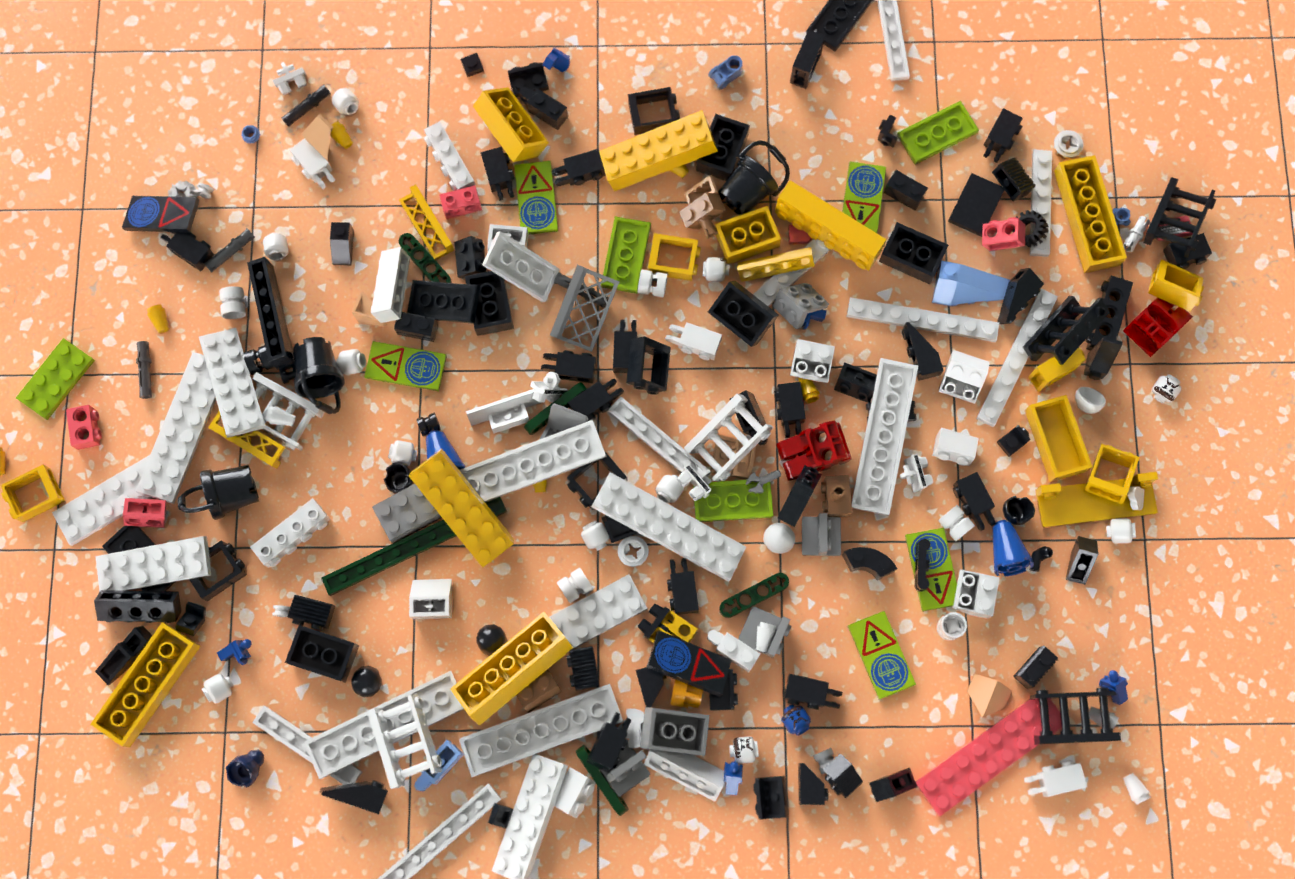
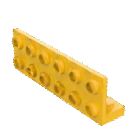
M1157 471L1136 474L1132 479L1130 487L1138 486L1145 490L1142 510H1133L1131 508L1128 494L1123 504L1084 491L1087 483L1061 486L1060 483L1041 485L1035 491L1042 527L1157 514L1158 509L1152 484L1158 480ZM1125 479L1109 480L1107 482L1123 487Z

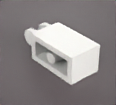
M305 138L289 149L293 155L290 158L296 166L301 165L303 168L301 171L307 179L311 178L322 189L326 188L325 183L321 180L325 175L332 183L335 181L330 173L332 168L329 162Z
M686 322L684 328L674 324L670 325L669 329L681 334V338L666 335V341L678 345V348L686 354H697L703 360L715 359L722 340V334Z
M716 630L708 632L707 638L709 642L717 646L716 652L731 659L733 663L750 672L760 656L759 652L728 632L725 635Z
M1073 760L1061 763L1062 767L1054 768V765L1042 767V772H1038L1037 775L1025 777V782L1030 783L1039 780L1040 783L1039 788L1035 787L1028 790V795L1042 792L1043 797H1050L1087 788L1081 763L1074 764Z

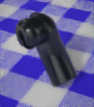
M1046 546L1035 550L1031 555L1034 566L1029 570L1039 572L1041 561L1052 557L1053 550Z

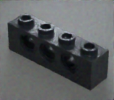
M1112 275L1107 281H1103L1100 289L1103 292L1101 299L1108 308L1111 318L1105 317L1086 338L1085 342L1088 343L1087 350L1091 351L1103 337L1117 340L1133 282ZM1109 295L1114 296L1116 301L1111 300ZM1099 329L1104 330L1106 335H1102Z
M101 590L94 600L97 621L172 623L177 621L182 612L178 591Z

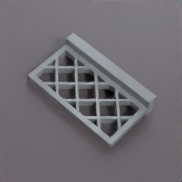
M577 264L550 336L592 352L619 281ZM586 273L593 275L597 283L586 287L584 282ZM606 281L613 283L612 291L604 294L600 284ZM598 285L602 296L592 300L588 289ZM586 290L590 301L580 305L577 295ZM604 298L606 307L597 312L593 301ZM576 301L578 306L573 308L574 303ZM591 303L595 313L585 317L581 307ZM579 308L583 319L572 322L570 313ZM597 315L599 325L590 329L586 319ZM568 319H569L570 322H571V324L566 325V324H567V321H568ZM584 320L589 331L578 335L574 324ZM572 326L576 336L570 339L563 337L564 329ZM590 333L593 339L590 347L583 345L579 337ZM578 338L579 343L573 341V339Z

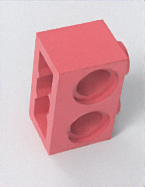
M475 185L439 194L446 219L482 211Z
M1016 217L1008 218L1005 221L992 220L990 223L983 224L982 245L989 251L1025 246L1026 225Z
M90 405L66 409L71 446L77 450L99 446L102 433L97 423L99 421L98 411ZM87 414L86 419L81 421L82 416ZM89 432V437L84 440V435Z
M125 498L123 510L124 526L165 528L166 500Z

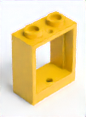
M654 233L648 270L652 271L653 274L657 272L666 273L669 278L692 281L693 275H697L698 264H695V260L700 258L701 252L698 240ZM661 244L692 248L689 269L657 265Z
M1161 259L1152 274L1148 293L1191 312L1193 307L1198 306L1203 296L1201 294L1204 290L1202 285L1203 277Z
M1078 347L1063 365H1060L1054 356L1037 366L1028 378L1039 393L1075 371L1086 360L1085 354Z
M1101 444L1084 491L1123 504L1140 457L1135 456L1131 452L1115 449L1111 445ZM1101 458L1129 468L1123 487L1095 477Z
M44 464L0 485L3 490L1 495L10 506L9 513L11 517L21 522H25L65 502L51 468ZM41 478L50 499L23 511L15 491Z

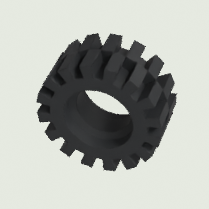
M1027 210L1025 211L1026 214L1020 213L1021 217L1019 219L1026 226L1030 223L1036 224L1035 230L1031 234L1025 235V245L1031 247L1032 244L1035 247L1037 246L1036 242L1040 244L1043 242L1041 240L1042 237L1046 239L1047 236L1044 233H1048L1049 230L1046 227L1049 226L1047 221L1038 212Z

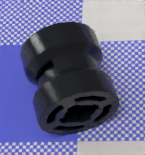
M435 412L429 414L426 418L420 417L416 419L423 437L431 431L441 430Z

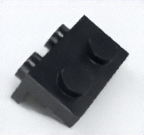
M469 236L454 242L459 278L463 279L468 275L486 272V267L482 265L485 259L483 240Z
M785 776L755 778L753 790L757 799L755 811L758 819L789 817Z

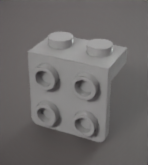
M802 283L781 288L773 307L795 329H800L808 313L826 309L829 303L810 284Z
M553 404L550 409L547 427L540 439L588 421V417L564 406Z
M753 607L738 639L756 650L757 626H760V622L775 625L776 633L768 651L756 650L774 658L775 654L780 655L784 646L781 640L783 636H788L792 626L789 625L791 619L784 616L780 618L760 608Z

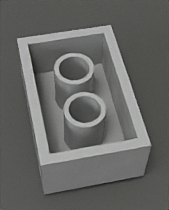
M415 484L372 506L392 543L406 538L442 518Z
M645 707L640 748L705 756L710 715Z

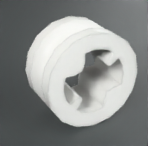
M198 183V189L195 190V194L211 199V193L214 191V188Z
M273 606L275 612L272 613V616L288 617L289 606Z

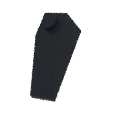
M1103 337L1088 353L1083 375H1087L1093 380L1103 379L1108 374L1123 342Z
M373 780L372 783L364 781L322 787L319 792L322 796L379 814L388 791L383 783Z

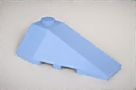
M941 261L937 269L932 303L957 306V304L1004 300L1010 280L962 264Z

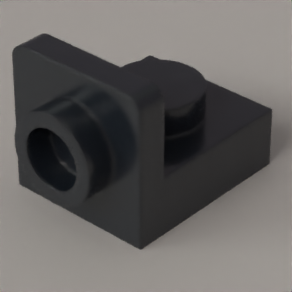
M1017 425L998 440L997 444L1010 457L1031 439L1029 438L1028 431Z
M187 602L186 611L176 623L175 630L194 636L205 622L206 608L192 602Z

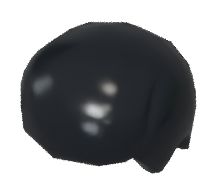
M393 463L386 468L387 475L384 478L387 489L394 494L413 484L409 477L411 470L402 463Z
M1013 496L1004 502L1003 514L1005 519L1012 524L1023 525L1034 517L1035 507L1029 498Z
M490 624L479 629L476 642L481 652L490 656L507 642V638L501 627Z
M372 666L360 667L354 672L351 679L354 692L361 697H372L380 690L382 684L379 671Z

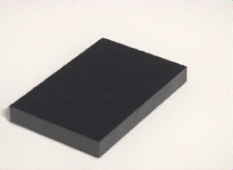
M971 173L948 222L982 237L983 224L989 223L1004 192L1003 187Z

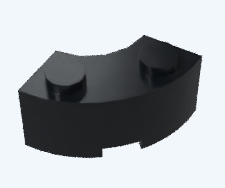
M857 547L848 549L842 554L850 572L857 570L866 571L872 574L877 581L898 569L888 556L872 548Z

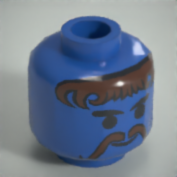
M792 704L783 710L784 715L781 721L790 734L799 736L810 729L811 718L802 706H794Z

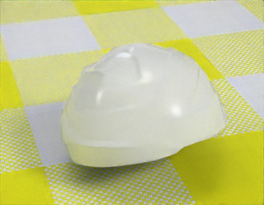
M1080 387L1076 391L1075 401L1081 411L1095 414L1105 407L1106 399L1099 391L1090 387Z
M775 523L765 530L763 536L764 544L774 553H786L794 546L795 534L788 525Z

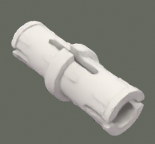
M1140 216L1134 228L1128 232L1129 236L1123 244L1124 249L1127 247L1126 252H1133L1138 241L1144 237L1143 233L1150 224L1149 219L1144 222L1146 217Z

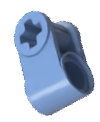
M736 55L730 56L708 73V76L713 78L718 84L719 90L724 89L742 74V59ZM732 65H737L738 68L733 69V68H731V66H732Z

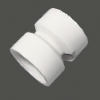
M642 269L638 293L645 295L652 293L653 296L664 298L668 274L660 272L653 274L652 271ZM653 281H657L656 287H652Z
M235 286L221 288L219 290L220 300L223 303L220 305L221 317L225 319L245 317V304L242 303L245 301L244 289Z
M958 505L938 520L945 529H950L949 534L955 541L975 526L969 518L963 517L964 512Z
M580 567L571 572L569 578L565 576L556 582L569 603L577 600L579 594H586L593 589Z
M950 612L941 617L937 622V632L941 638L947 641L957 639L966 632L967 621L960 613Z

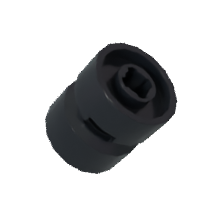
M265 345L258 347V351L252 349L243 353L246 366L251 375H255L256 372H263V368L267 370L275 368L268 362Z

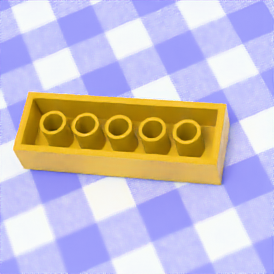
M703 110L600 150L599 153L607 180L615 192L715 153L718 150Z
M1092 155L1059 162L1054 170V174L1084 273L1121 266L1127 259L1096 156Z
M790 180L777 199L775 213L780 219L789 221L796 229L808 233L812 239L821 240L828 249H834L839 252L843 258L852 260L859 268L869 271L880 256L887 239Z
M442 448L410 472L409 477L482 568L514 544V538Z
M543 612L450 688V690L468 715L480 726L574 647L548 615Z
M162 622L90 725L120 746L131 747L201 645L180 631L175 630L171 625Z

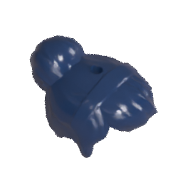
M251 750L248 754L234 758L225 768L227 770V780L232 785L250 787L257 779L260 766L264 763L262 751Z

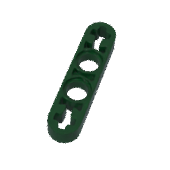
M404 233L399 237L400 247L431 282H440L437 278L440 275L443 280H446V283H452L446 271L412 234ZM406 239L410 241L412 246L414 247L412 250L408 244L404 243ZM416 252H423L424 257L421 260L415 259L414 255ZM428 265H435L436 270L433 273L426 271Z
M582 382L573 386L528 421L524 429L529 435L538 432L548 424L550 409L553 404L569 408L568 402L587 389Z
M777 573L739 592L720 604V614L725 618H731L784 591L789 585V578L784 573ZM777 577L784 579L783 587L777 585L773 588L775 591L772 592V588L767 582L771 581L772 585L776 583ZM759 586H766L768 588L766 596L758 594L757 589ZM742 595L750 596L751 603L749 605L741 604L740 597ZM736 599L737 605L741 609L737 610L736 606L732 608L731 614H729L728 612H724L723 609L725 608V604L731 606L735 604L733 600Z
M585 745L575 751L578 758L615 812L622 816L629 811L623 798L616 795L600 770L586 762L590 750Z

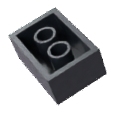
M715 114L710 129L718 151L697 159L696 171L727 181L737 167L738 155L744 149L749 136L750 125Z
M897 222L879 262L927 284H931L949 245Z
M492 271L465 276L466 284L480 286L474 322V330L477 336L514 329L505 279Z
M735 280L727 284L708 310L710 315L751 347L759 343L779 316V314Z
M299 625L285 663L346 683L359 645Z

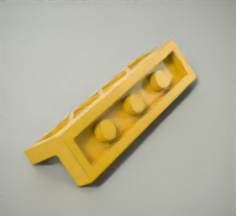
M415 184L409 187L411 193L399 199V202L432 257L438 260L454 251V248ZM415 198L417 202L415 209L407 207L405 202ZM417 213L425 215L424 224L415 221ZM426 228L434 230L433 239L424 236ZM435 243L442 244L445 248L437 254L433 251Z
M811 247L737 263L741 282L815 267Z
M218 411L208 427L209 429L276 469L279 467L281 462L278 459L286 447L258 430L252 431L253 433L251 434L248 432L243 436L227 438L224 427L218 424L221 419L220 411ZM260 436L261 445H252L250 437ZM275 445L278 447L273 457L267 454V446Z

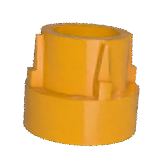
M675 679L670 705L698 708L700 707L703 690Z

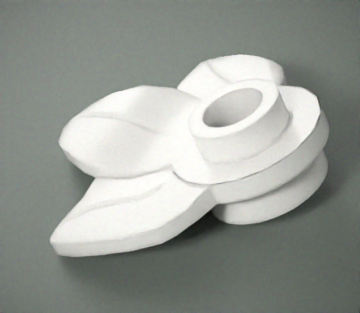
M626 709V716L631 719L626 737L629 739L628 747L639 748L641 745L644 713L638 709Z

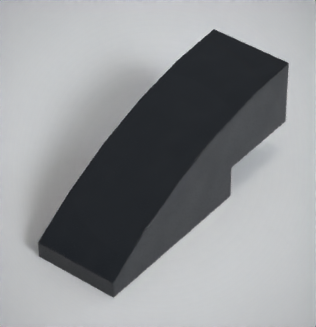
M144 626L135 627L123 642L118 643L96 669L95 673L107 685H110L132 666L153 635Z

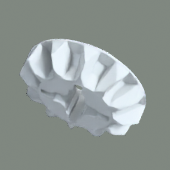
M1064 130L1055 137L1053 148L1063 158L1070 157L1072 159L1081 153L1084 143L1082 137L1077 132ZM1070 139L1071 146L1067 150L1065 144Z
M178 180V183L172 184L171 189L168 190V196L179 197L178 191L184 192L186 197H197L198 195L195 194V190H197L195 186L188 181L181 182Z
M638 536L624 538L618 546L619 559L624 565L630 567L640 566L646 561L649 554L647 543ZM629 544L634 549H639V551L636 552L637 559L632 554L626 555L628 554V552H630Z

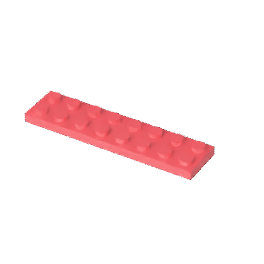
M1039 699L1027 700L915 782L939 817L1039 745L1034 742V736H1039L1042 731ZM1047 699L1050 731H1053L1054 734L1062 728L1061 714L1052 700Z

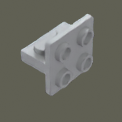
M819 513L818 517L803 516L802 555L840 556L841 518L827 517V513Z
M628 743L623 751L620 750L618 755L620 761L615 769L612 768L608 773L599 769L618 797L650 776V772L642 762L647 756L642 750L636 754L633 748L628 747Z

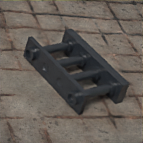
M1171 177L1147 230L1144 244L1151 246L1153 239L1158 238L1187 247L1185 257H1188L1191 251L1196 250L1199 242L1196 238L1208 210H1213L1217 200L1213 198L1216 190H1212L1209 197L1205 198L1179 190V187H1176L1179 179ZM1172 197H1179L1205 205V207L1200 212L1175 204L1171 199ZM1171 210L1197 218L1199 221L1195 226L1169 218L1165 212H1170ZM1166 224L1191 232L1193 235L1189 240L1161 231L1159 226Z
M1068 296L1026 342L1023 349L1031 361L1037 362L1044 353H1051L1059 364L1063 365L1110 312L1101 298H1098L1090 307L1080 306L1074 296ZM1079 314H1083L1079 320H1075ZM1067 327H1071L1067 333H1063ZM1056 340H1060L1055 346H1051Z
M1096 688V692L1049 694L1048 690H1037L1036 694L1030 695V700L1039 699L1042 731L1039 736H1034L1035 744L1121 741L1120 732H1113V728L1110 727L1107 696L1116 695V691H1109L1108 688ZM1087 697H1099L1102 721L1101 733H1093V729L1090 728ZM1059 698L1062 731H1060V735H1053V731H1050L1047 699ZM1067 698H1079L1082 723L1081 734H1073V730H1070Z

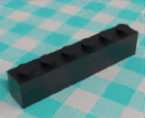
M266 257L247 262L268 362L277 370L293 365L295 361L274 266Z

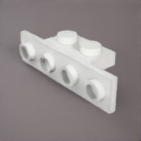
M535 389L466 411L471 426L489 420L493 433H497L530 421L526 408L541 402L532 398Z

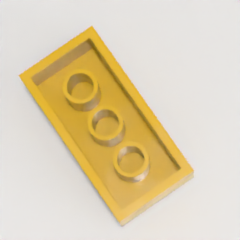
M509 87L482 91L474 103V109L513 162L539 157L548 145V140Z

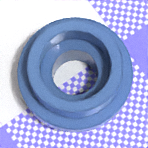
M245 126L241 133L242 139L246 143H255L260 138V131L255 126Z

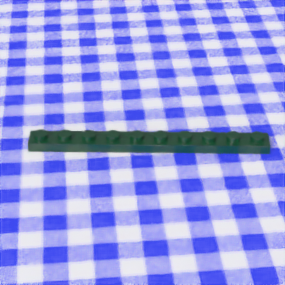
M501 497L485 502L496 517L507 512ZM441 520L325 575L321 579L328 595L332 596L456 537V534L444 520Z

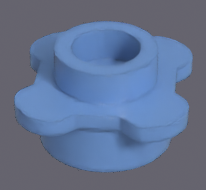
M1114 208L1112 210L1117 226L1119 224L1128 226L1131 223L1129 220V209Z

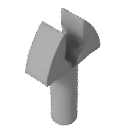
M776 470L762 477L756 476L755 472L752 473L745 485L751 482L759 483L756 487L749 489L748 492L763 493V484L781 477V472Z

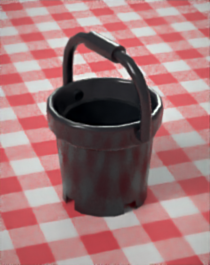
M759 140L746 146L738 155L740 159L737 163L738 167L718 190L721 200L726 197L727 206L737 215L750 212L766 196L773 195L776 197L789 181L790 170L786 158L775 145L772 146L766 141ZM754 146H766L773 156L783 164L785 178L779 187L775 179L762 165L745 155Z
M323 337L303 339L304 344L299 346L296 343L293 347L296 377L294 378L295 392L301 397L308 398L317 409L328 414H336L341 407L339 391L344 386L345 380L342 371L337 366L331 342L328 341L326 343ZM334 394L336 407L333 409V407L316 399Z
M249 465L219 471H201V485L188 489L178 497V509L185 513H195L209 509L212 518L218 520L223 518L226 513L259 502L254 479L250 475L252 472ZM203 489L207 505L186 508L185 497Z

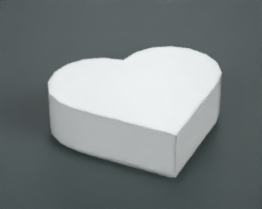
M1131 486L1128 491V499L1133 510H1142L1145 490L1138 486Z

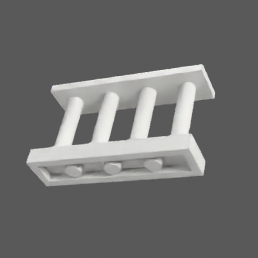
M256 372L252 379L257 383L255 390L257 400L263 391L266 392L268 389L273 392V397L262 413L264 423H266L265 419L269 407H275L279 400L283 398L289 401L286 412L293 414L295 409L299 407L305 409V415L291 438L281 434L286 425H276L275 429L265 425V428L262 430L284 441L286 447L292 450L297 448L302 451L303 447L297 441L311 418L315 416L322 418L325 412L317 409L309 400Z
M737 393L684 447L690 454L699 453L716 471V474L712 477L713 481H725L730 476V471L761 440H766L771 435L770 431L774 428L769 424L762 426L745 408V403L748 400L742 394ZM735 413H740L756 430L757 433L750 440L731 421V417ZM722 426H726L743 445L736 454L718 435V430ZM708 440H713L730 459L723 467L705 449L704 444Z
M408 694V703L388 711H384L382 708L367 710L391 789L405 786L404 780L406 777L430 769L431 774L442 772V761L436 753L422 709L424 707L423 700L418 694ZM412 710L415 722L392 731L388 729L386 722L389 718ZM418 729L420 742L399 750L394 749L392 742L394 738ZM424 749L427 761L404 770L400 768L399 758Z

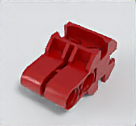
M1158 297L1123 330L1149 357L1153 356L1193 317L1187 310L1178 307L1175 311L1171 308L1174 304Z
M835 420L819 424L820 426L817 428L806 429L799 433V435L776 443L781 461H786L782 465L788 481L797 479L804 466L813 467L818 472L831 469V466L842 465L852 460L839 422L837 423ZM825 433V434H826V439H825V441L820 442V441H819V436H820V434ZM831 451L832 458L826 461L825 454Z

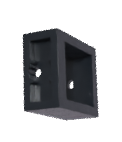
M808 29L792 67L791 84L807 89L823 50L826 35L820 31Z
M671 87L628 94V105L634 135L646 133L680 119L679 110H675L674 104H677L676 94L672 93ZM667 100L671 119L640 123L637 105Z
M645 336L631 339L626 383L633 385L635 389L646 390L648 394L652 395L667 391L671 347ZM645 353L653 355L651 382L642 379Z
M605 452L607 457L599 460L609 472L628 481L627 476ZM597 461L579 467L567 477L569 482L567 484L568 488L573 493L577 492L581 496L579 500L585 508L589 506L592 510L594 508L591 506L596 497L591 499L575 479Z
M804 466L777 517L778 519L793 527L796 526L822 476L817 469Z
M222 540L209 548V557L211 558L222 550L235 571L210 588L207 587L202 577L189 579L201 599L209 601L247 575L244 571L246 568L245 564L240 558L237 560L234 555L236 552L234 547Z

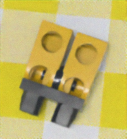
M654 604L649 610V613L656 618L655 621L651 624L643 618L638 625V628L644 633V637L654 643L658 630L669 635L673 634L677 638L689 643L698 632L696 627L666 606L663 608L657 604Z

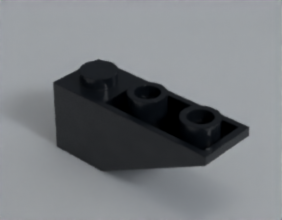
M1031 268L1020 269L1009 281L997 321L999 325L1012 323L1016 319L1015 315L1028 306V301L1040 293V288L1044 283Z
M906 322L902 329V337L904 340H907V354L909 358H912L913 365H918V381L940 376L944 370L939 353L909 322Z

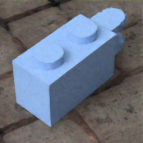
M446 740L436 751L442 761V772L431 774L430 769L422 771V774L414 783L416 790L423 792L432 784L437 785L464 756V753L450 740Z

